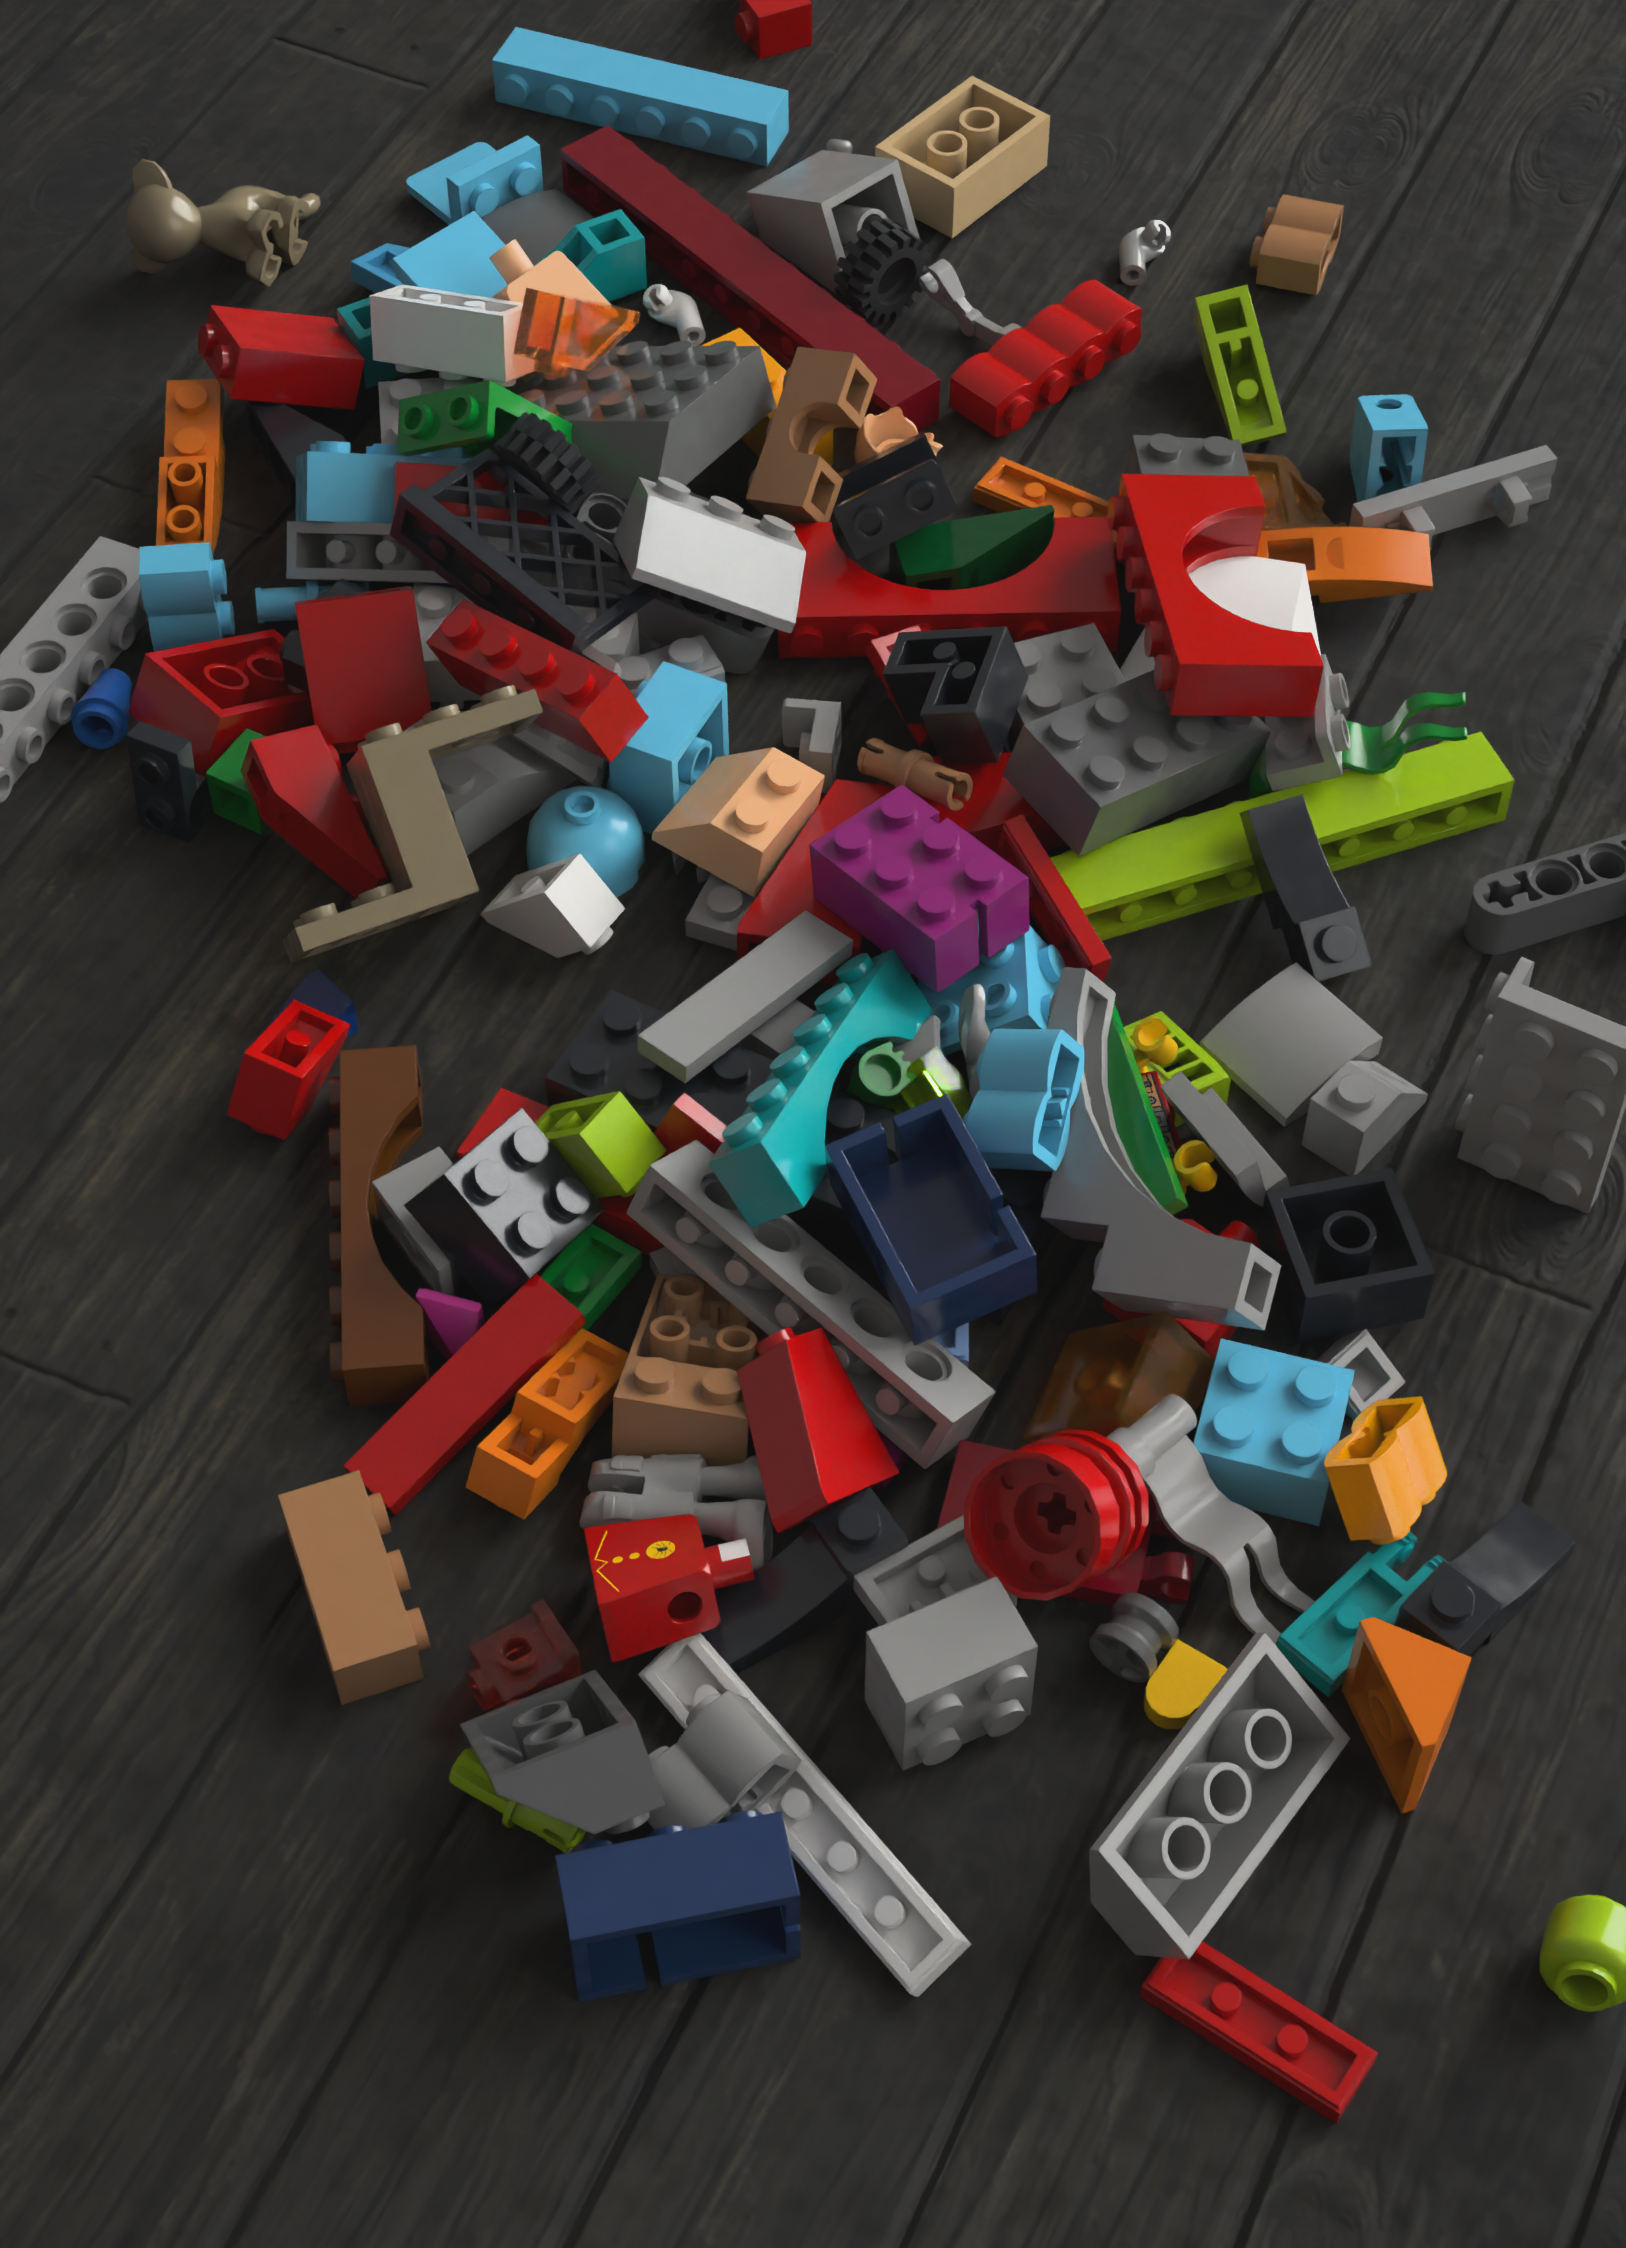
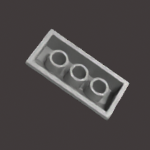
M1265 1632L1255 1633L1089 1850L1091 1903L1135 1955L1190 1959L1351 1739Z

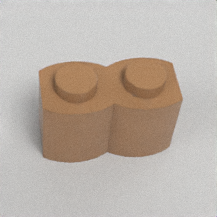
M1283 194L1277 208L1269 206L1263 224L1262 237L1256 236L1250 256V267L1257 269L1256 284L1317 295L1323 284L1328 265L1331 263L1337 248L1344 205Z

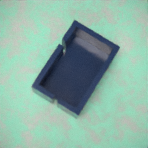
M944 1094L892 1117L896 1156L899 1160L896 1163L889 1165L886 1132L880 1122L825 1145L830 1185L914 1346L1038 1292L1036 1253L1010 1206L1004 1207L1003 1193L948 1094Z
M741 1811L727 1816L718 1824L692 1829L681 1825H669L653 1830L646 1838L616 1844L608 1840H592L576 1846L569 1853L555 1855L579 2002L646 1989L636 1934L649 1931L651 1932L661 1986L801 1958L800 1892L782 1811L764 1815L758 1811Z

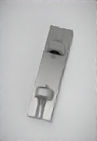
M1547 445L1363 500L1353 504L1349 527L1383 528L1428 534L1431 551L1433 535L1497 516L1507 527L1525 523L1528 519L1529 505L1548 500L1551 489V477L1555 472L1558 458Z

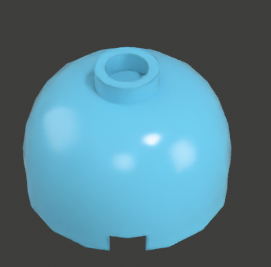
M579 785L558 791L543 802L530 820L526 845L529 871L580 853L615 897H619L633 888L639 879L638 871L643 863L645 864V837L636 812L615 792L599 786Z

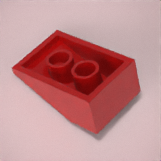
M274 629L145 653L128 711L139 722H144L191 740L194 769L203 776L206 775L205 773L246 728L264 736H270L303 728L314 721L310 694L285 683L283 662L280 660V650L285 638Z

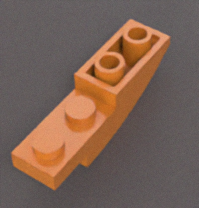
M218 379L167 380L164 457L159 458L156 546L209 542L214 554L222 514L226 447L223 439L224 389Z
M1310 527L1261 531L1257 556L1255 557L1305 564L1310 595H1319L1320 603L1433 591L1428 534L1366 527Z

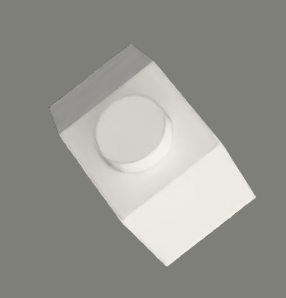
M579 853L516 875L482 911L481 915L489 924L559 958L579 951H583L585 955H588L603 946L613 934L610 925L625 908Z

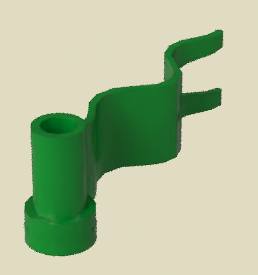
M1433 692L1416 694L1406 699L1393 720L1382 726L1368 727L1346 720L1351 747L1349 750L1342 751V766L1363 773L1381 774L1395 768L1408 747L1419 741L1432 739L1444 741L1466 740V727L1453 728L1432 723H1420L1407 727L1396 740L1406 721L1417 712L1430 708H1455L1465 705L1466 694L1464 692L1456 694ZM1266 744L1248 778V800L1276 792L1272 791L1266 776Z

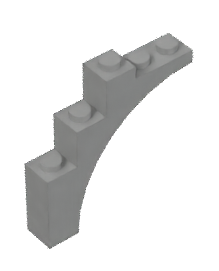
M1064 967L1058 989L1050 1001V1018L1047 1029L1063 1030L1084 1047V1071L1077 1098L1070 1108V1131L1063 1159L1056 1171H1043L1052 1172V1177L1047 1181L1044 1188V1206L1041 1218L1072 1239L1104 1243L1103 1248L1098 1252L1095 1259V1279L1092 1290L1120 1309L1265 1330L1281 1265L1252 1243L1205 1233L1175 1218L1159 1204L1135 1172L1117 1132L1108 1090V1035L1116 993L1086 968Z

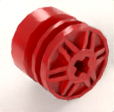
M1065 1429L991 1460L973 1479L963 1506L964 1536L973 1559L989 1579L997 1576L1004 1589L1016 1597L1044 1601L1070 1593L1091 1582L1094 1578L1102 1576L1120 1566L1139 1547L1149 1522L1148 1491L1137 1464L1118 1443L1094 1431Z

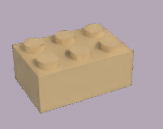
M971 76L875 146V157L898 159L914 218L950 238H954L1047 166L1050 115Z

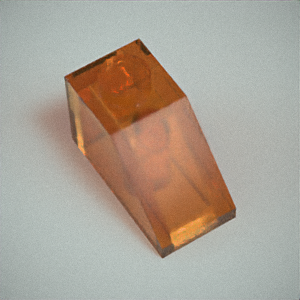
M526 287L513 354L535 360L534 371L554 376L566 377L567 367L590 371L638 324L640 312L603 302Z

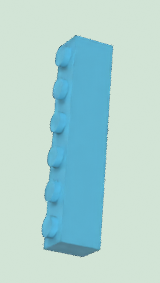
M515 27L492 59L495 100L499 103L600 127L609 125L617 131L763 166L769 165L789 132L788 90L519 27Z

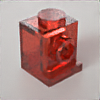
M543 1599L531 1605L530 1614L470 1646L473 1668L465 1673L475 1698L484 1710H488L493 1706L496 1709L582 1675L579 1651Z

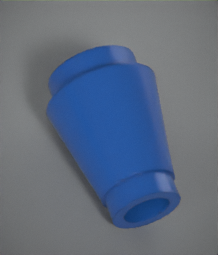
M114 668L103 670L72 709L71 722L74 733L82 743L96 749L112 747L121 741L128 732V711L130 708L132 682L123 671Z

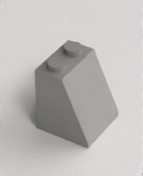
M821 150L746 192L760 239L835 294V287L838 284L834 282V274L842 271L837 266L840 257L847 258L849 252L844 248L849 241L856 244L859 240L856 233L860 229L864 228L869 232V223L875 220L881 223L883 218H887L897 222L919 238L898 159Z

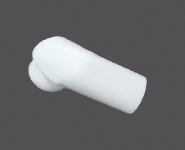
M654 284L645 291L643 304L648 309L650 317L657 322L677 328L680 341H689L692 346H699L704 342L706 333L697 305L691 296L680 291L668 290L662 284Z

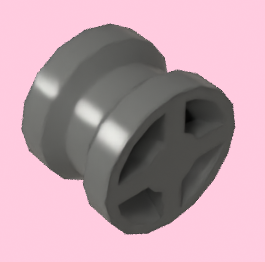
M1126 1592L1112 1606V1620L1110 1623L1100 1624L1091 1635L1089 1646L1094 1656L1111 1672L1125 1680L1143 1683L1150 1678L1157 1668L1156 1655L1159 1651H1167L1179 1637V1628L1172 1616L1158 1603L1144 1595Z

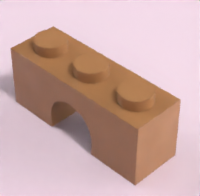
M797 347L791 367L784 375L783 391L774 417L767 425L766 440L757 467L752 471L748 482L746 500L762 515H771L788 523L830 521L843 479L820 455H813V452L821 437L830 430L839 427L861 429L877 378L855 353Z

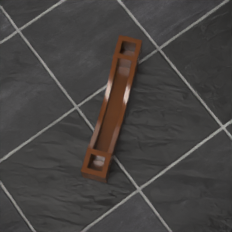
M416 1045L341 1050L340 1076L329 1077L331 1114H340V1127H329L330 1158L332 1166L341 1165V1178L329 1180L332 1218L341 1217V1231H333L329 1234L332 1271L341 1270V1285L330 1286V1313L332 1325H342V1340L330 1341L331 1375L333 1381H344L349 1407L407 1402L430 1379L429 1343L423 1308L400 1287L383 1263L375 1244L377 1209L372 1181L395 1170L404 1154L423 1135L422 1080Z

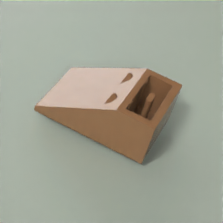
M658 1273L613 1396L612 1458L615 1455L651 1458V1455L665 1453L668 1455L701 1454L703 1459L706 1460L707 1467L741 1463L754 1455L755 1448L737 1370L760 1356L755 1345L769 1337V1335L705 1280L689 1275L675 1276Z

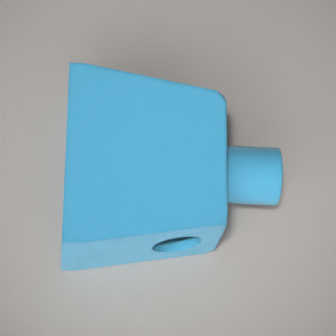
M1406 394L1361 396L1356 400L1350 468L1358 502L1421 483L1428 426L1412 396ZM1379 468L1389 471L1393 478L1383 483Z

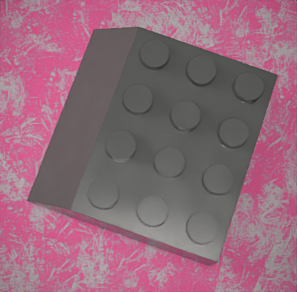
M593 341L577 347L571 359L562 366L547 371L543 375L544 380L532 390L519 394V396L573 424L572 444L574 443L581 450L579 452L581 456L588 458L592 464L590 468L597 471L599 475L600 485L592 494L607 493L614 495L622 500L626 506L638 477L655 483L658 477H666L686 486L776 408L760 346H736L734 341H721L710 346H692L689 341H678L666 346H648V343L645 341H635L623 346H605V343L602 341Z

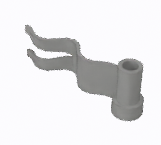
M1169 1394L1129 1428H1117L1106 1438L1118 1443L1137 1464L1145 1486L1151 1494L1160 1518L1167 1529L1181 1543L1208 1556L1220 1567L1227 1580L1231 1607L1239 1621L1254 1635L1255 1633L1265 1632L1273 1643L1276 1644V1640L1281 1633L1264 1617L1255 1603L1250 1587L1249 1560L1243 1547L1246 1546L1254 1556L1263 1584L1280 1601L1301 1613H1304L1315 1601L1300 1591L1287 1578L1280 1565L1276 1537L1269 1525L1258 1514L1230 1501L1217 1489L1208 1474L1201 1454L1186 1435L1197 1425L1193 1409L1181 1397Z

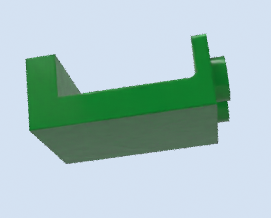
M487 380L400 399L397 452L409 457L453 447H462L463 454L473 458L487 448L492 451L493 445L524 412H528L529 415L534 413L540 420L545 419L551 423L553 430L557 431L559 429L566 435L565 439L572 444L573 424L493 381Z

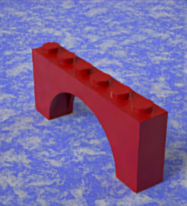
M1121 474L1118 496H1110L1107 512L1109 530L1117 532V558L1119 561H1125L1126 589L1128 592L1135 593L1136 623L1144 624L1145 654L1147 657H1154L1155 688L1157 691H1164L1170 715L1314 716L1324 665L1312 632L1277 629L1235 615L1209 599L1189 577V574L1197 568L1219 559L1237 556H1257L1266 505L1255 476Z
M1107 517L1054 518V531L1049 545L1031 565L1004 580L989 585L960 590L920 589L882 579L857 565L845 554L836 541L831 522H789L795 528L794 533L806 550L795 626L791 634L778 630L779 658L868 657L865 650L871 640L916 625L920 627L921 631L1007 626L1015 643L1094 623L1109 651L1117 652L1121 607L1112 530H1109Z

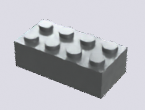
M1154 670L1024 724L1005 767L1003 776L1079 857L1248 780L1272 730L1258 716L1170 715L1164 691H1157L1155 688Z

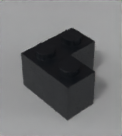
M1007 626L899 632L883 672L885 681L905 723L925 724L943 765L998 763L1028 680L1027 672Z

